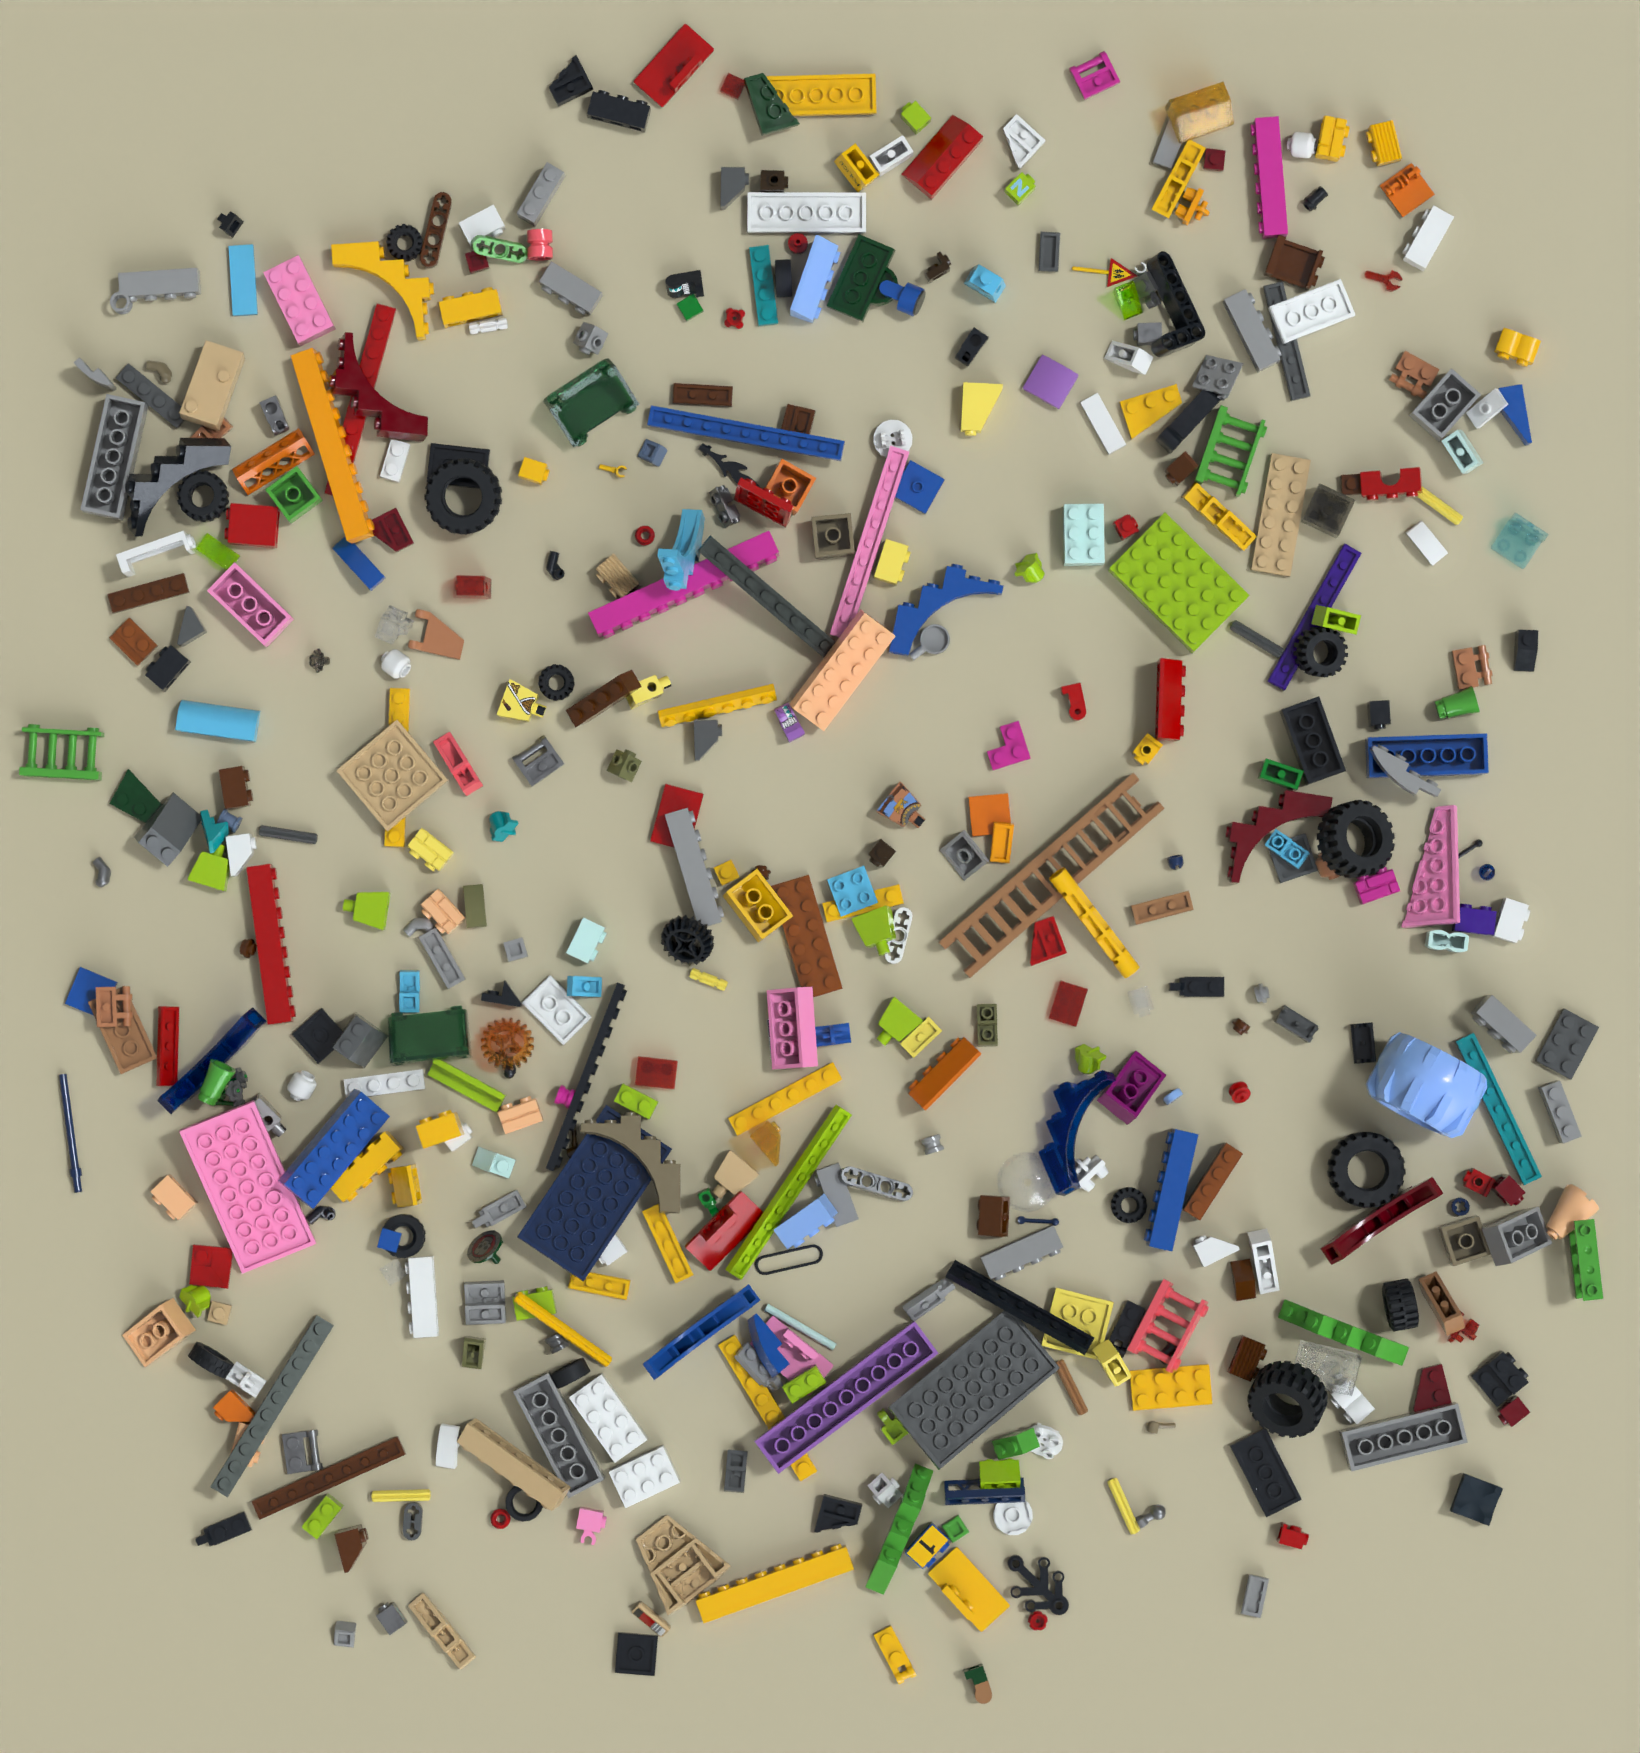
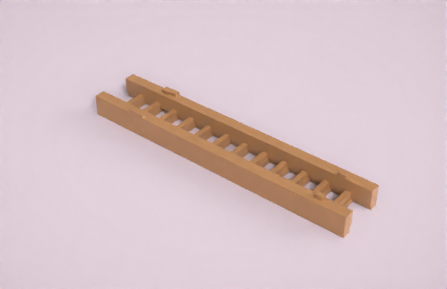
M1134 773L938 942L944 950L956 940L964 946L975 959L973 963L963 970L969 978L1063 898L1062 894L1057 889L1054 890L1037 870L1047 860L1056 870L1062 868L1052 857L1063 847L1081 867L1072 875L1075 882L1079 884L1165 809L1157 801L1144 812L1140 808L1142 805L1135 797H1131L1127 793L1139 781V778ZM1122 795L1140 815L1131 825L1112 805ZM1107 808L1125 828L1116 838L1097 818ZM1092 821L1110 840V843L1101 851L1082 831ZM1077 834L1095 853V856L1086 864L1067 844ZM1031 874H1034L1051 893L1041 903L1022 883ZM1016 887L1035 907L1028 915L1008 895ZM1000 901H1003L1020 920L1012 929L994 909ZM985 914H988L1005 933L997 942L979 922ZM971 927L990 946L982 955L964 935Z

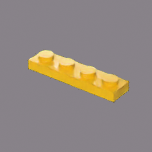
M898 884L874 890L878 903L842 917L835 900L822 903L826 921L831 922L864 914L883 906L892 907L904 904L900 886Z
M658 1204L643 1210L642 1213L675 1284L693 1276L694 1274L666 1214L659 1213Z

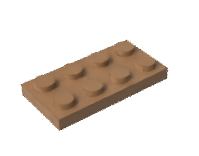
M122 987L116 989V995L122 994ZM96 999L89 1001L88 1004L97 1021ZM122 1000L117 1001V1012H123ZM132 1000L131 1012H133V1018H131V1026H123V1018H117V1027H99L120 1074L157 1058Z

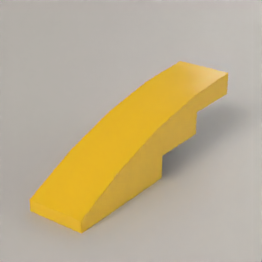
M1188 139L1152 210L1167 218L1171 216L1206 150L1205 147Z
M1194 482L1182 496L1196 511L1241 550L1245 551L1257 537L1230 510H1227L1197 482Z

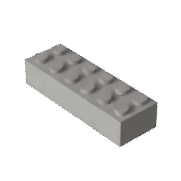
M106 394L80 509L83 512L123 521L128 500L125 484L129 479V474L134 473L149 407L145 402Z
M550 1372L513 1391L557 1477L571 1487L567 1493L568 1498L605 1479L560 1390L556 1387Z
M1456 1402L1339 1430L1350 1471L1468 1443L1459 1405Z

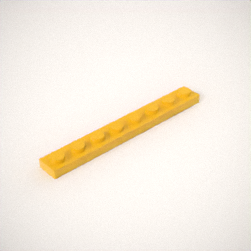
M390 688L389 726L398 720L409 733L410 689ZM406 817L391 830L386 831L385 829L384 846L405 847Z
M733 1335L718 1344L766 1426L770 1429L785 1416L769 1389L763 1385L759 1386L734 1358L742 1345L737 1336ZM807 1453L791 1464L800 1482L817 1472Z

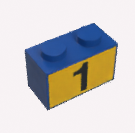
M931 1522L905 1550V1554L922 1569L926 1566L929 1568L936 1561V1558H934L939 1551L943 1553L950 1545L948 1541L950 1539Z

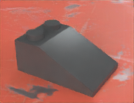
M173 792L134 838L168 867L182 851L201 822V815Z

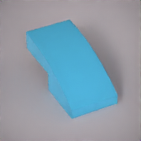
M400 970L399 1011L400 1013L420 1012V970Z

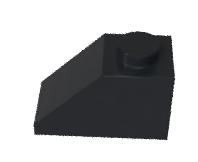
M1538 630L1515 631L1514 671L1534 672L1538 652Z

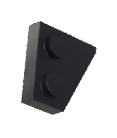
M575 55L567 68L561 71L558 79L554 80L549 86V89L559 107L593 90V86L577 55Z
M824 1494L814 1532L818 1533L821 1530L857 1525L862 1503Z

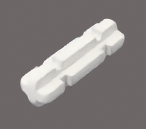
M499 318L497 321L493 319L480 321L478 324L477 322L469 324L471 334H477L480 331L481 333L496 331L498 328L500 330L508 328L506 318Z

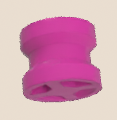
M561 1085L554 1103H561L569 1109L576 1090H568L565 1086Z

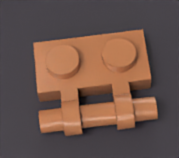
M1404 351L1395 367L1397 371L1401 372V375L1398 377L1392 373L1389 381L1395 383V386L1398 388L1402 387L1410 391L1411 395L1424 399L1427 392L1422 390L1421 386L1425 385L1430 388L1440 369ZM1408 376L1416 380V384L1413 385L1406 381V377Z
M1485 645L1478 646L1479 654L1473 655L1472 647L1452 651L1458 690L1467 689L1471 686L1478 687L1479 678H1483L1484 685L1492 684L1491 676L1493 674L1488 663L1490 657ZM1480 660L1482 672H1476L1475 661Z
M122 986V994L116 995V987H96L97 1027H117V1018H123V1026H131V1018H133L131 1000L133 999L132 994H130V986ZM119 1000L123 1001V1012H117V1001Z

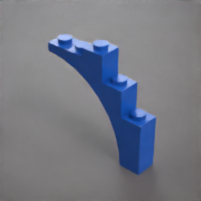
M951 564V567L947 566L942 589H939L937 584L927 583V586H922L918 608H914V604L903 602V605H898L893 629L895 638L890 644L889 653L908 656L919 629L942 606L969 595H1002L1003 585H1000V581L991 579L988 582L980 581L981 578L969 575V578H965L966 570L963 569L962 565Z
M748 1284L668 1342L645 1361L643 1366L654 1380L657 1379L691 1351L760 1301L759 1297Z

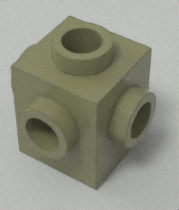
M616 749L607 771L632 782L642 761L635 758L636 754L627 749L622 752Z

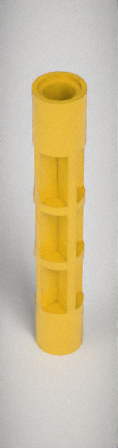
M1063 867L1054 872L1049 880L1057 891L1062 894L1064 900L1108 958L1114 962L1113 964L1124 978L1134 974L1140 966L1066 868Z

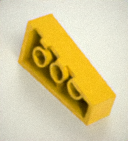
M384 1131L379 1139L372 1142L365 1149L366 1151L353 1160L330 1189L342 1202L346 1200L352 1201L358 1195L356 1191L360 1187L365 1189L372 1183L371 1177L376 1173L378 1175L383 1173L388 1168L386 1164L390 1160L395 1162L402 1155L400 1151L404 1148L389 1131Z

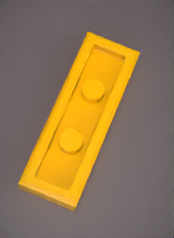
M590 1272L586 1279L581 1281L571 1274L568 1288L627 1300L631 1280Z

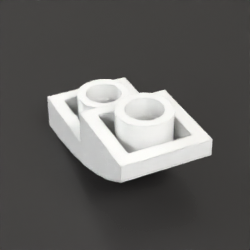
M1422 520L1406 532L1432 566L1448 554Z
M441 1424L437 1443L436 1466L451 1469L457 1467L458 1447L460 1446L457 1440L461 1435L460 1426Z

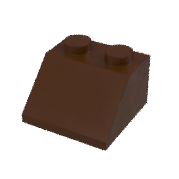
M362 1524L338 1530L334 1534L344 1573H348L353 1568L369 1539L367 1529L363 1528Z

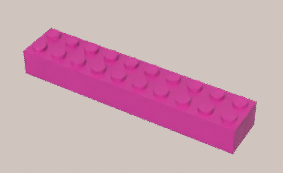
M766 531L727 549L753 572L759 569V565L766 563V565L772 564L779 557V551L770 531ZM708 559L694 564L693 575H688L687 589L671 590L666 587L664 580L661 579L588 612L599 638L604 637V639L615 635L614 631L620 628L624 631L633 627L632 623L638 620L640 623L647 621L651 618V614L656 612L662 614L668 611L669 606L676 604V606L682 605L687 602L686 598L691 596L697 598L705 594V590L710 587L712 590L723 586V582L730 578Z

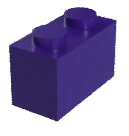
M1460 904V923L1453 924L1452 931L1494 935L1497 911H1491L1492 907L1488 906L1472 909L1470 904Z

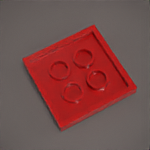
M740 478L734 496L736 502L785 528L790 521L794 507L790 500L784 497L779 498L773 495L774 493L771 490L756 486V483L751 479Z

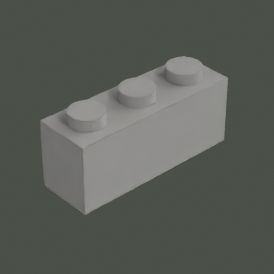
M548 162L545 164L517 212L519 218L536 227L565 178L562 170Z
M552 261L539 280L543 291L550 295L552 292L559 296L558 300L566 305L571 303L576 306L575 310L582 315L586 313L591 315L603 296L601 291Z
M1556 1080L1538 1087L1559 1143L1564 1144L1582 1137L1561 1081Z
M839 1162L816 1170L817 1175L814 1176L817 1186H822L823 1194L827 1196L838 1212L833 1217L835 1221L831 1223H835L836 1227L859 1219L847 1185L839 1181L838 1174L841 1170Z

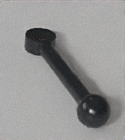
M1476 840L1475 844L1459 853L1458 859L1474 848L1481 847L1483 844L1482 840Z

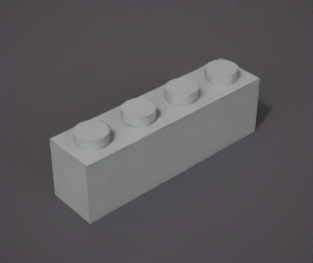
M1246 289L1224 299L1223 305L1258 373L1279 363L1281 360L1280 356L1282 355L1278 346H1274L1271 341L1273 336L1269 328L1265 329L1262 323L1264 318L1260 310L1256 311L1253 305L1255 300L1252 294L1247 293Z
M1051 1225L987 1253L980 1258L990 1280L994 1278L995 1281L1006 1277L1005 1273L1011 1270L1013 1273L1024 1269L1023 1265L1029 1262L1034 1265L1041 1262V1257L1047 1254L1052 1257L1061 1253L1060 1249L1063 1248V1245L1054 1225Z

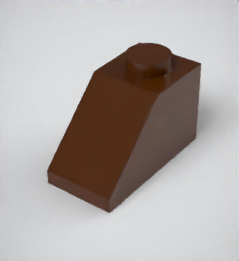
M1185 451L1166 468L1165 477L1172 485L1175 483L1178 486L1197 469L1198 465Z

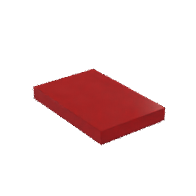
M665 784L650 841L675 848L665 814L688 808L689 811L693 810L697 822L704 794ZM693 822V823H692V824H693V827H694V830H695L696 822Z

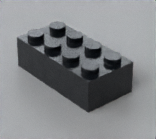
M1319 696L1280 710L1300 770H1303V778L1306 785L1346 771Z

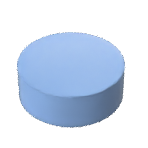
M1177 1088L1166 1095L1163 1100L1169 1105L1181 1097L1183 1093L1180 1088Z

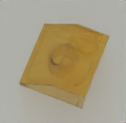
M768 1120L752 1133L750 1137L776 1167L779 1164L781 1134L779 1132L781 1128L775 1121L770 1123Z

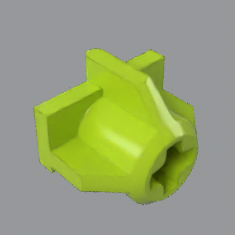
M1037 553L1028 554L1022 562L1015 563L1017 568L1014 573L1015 576H1023L1026 582L1037 583L1045 575Z
M1082 1044L1075 1048V1060L1078 1063V1070L1083 1074H1092L1099 1070L1101 1061L1106 1059V1055L1100 1052L1099 1046L1091 1048Z
M190 1285L181 1289L179 1298L186 1305L185 1311H192L198 1318L203 1310L209 1308L211 1294L205 1286Z

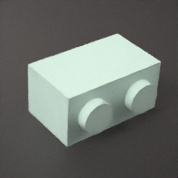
M1456 430L1442 440V443L1462 474H1468L1483 464L1482 459L1463 430Z
M583 917L566 953L588 964L590 960L594 962L598 951L595 949L598 943H603L607 935L604 932L605 927Z

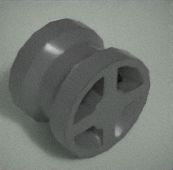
M558 1333L545 1339L546 1344H549L551 1347V1354L569 1346L568 1341H565L563 1336Z

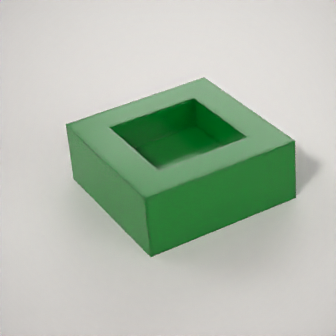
M694 294L677 303L686 321L704 312Z

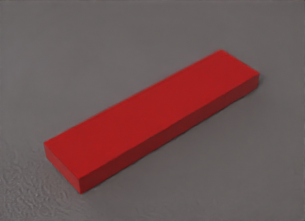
M158 1006L156 1086H177L179 1007Z

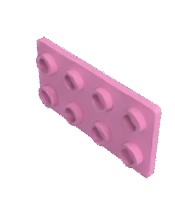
M771 1316L766 1322V1325L782 1343L777 1349L790 1363L780 1372L790 1381L816 1364L825 1378L833 1368V1364L776 1317Z

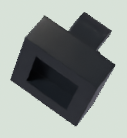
M231 211L227 216L221 213L217 218L221 222L219 228L232 238L244 222Z

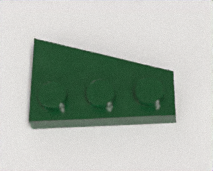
M764 73L744 78L745 87L761 136L800 124L793 117L788 106L780 99L777 91Z
M130 769L127 770L109 803L144 823L162 805Z

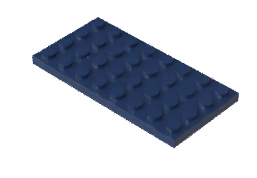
M606 1105L596 1119V1123H604V1120H616V1123H620V1116L622 1115ZM641 1128V1140H644L645 1136H652ZM586 1134L517 1238L581 1281H584L651 1182V1178L637 1157L625 1147L610 1139ZM661 1142V1164H663L672 1150L663 1142Z

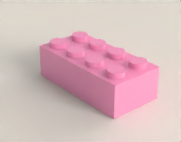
M299 255L263 272L300 347L336 329Z
M235 562L207 590L265 647H268L294 620L287 611Z

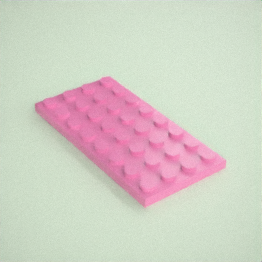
M254 1100L180 1129L181 1137L242 1274L316 1244L297 1197L278 1181L285 1173V1169Z

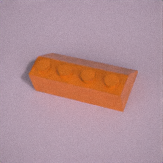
M958 1037L950 1045L952 1049L948 1053L944 1051L936 1059L938 1063L934 1067L930 1065L922 1073L925 1077L920 1082L915 1080L908 1087L911 1090L908 1094L925 1111L981 1055L965 1037L962 1039Z

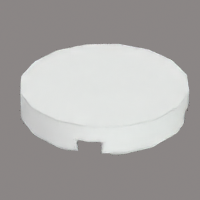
M1026 1500L1025 1502L997 1503L993 1511V1518L997 1528L1003 1533L1019 1535L1030 1526L1033 1512Z

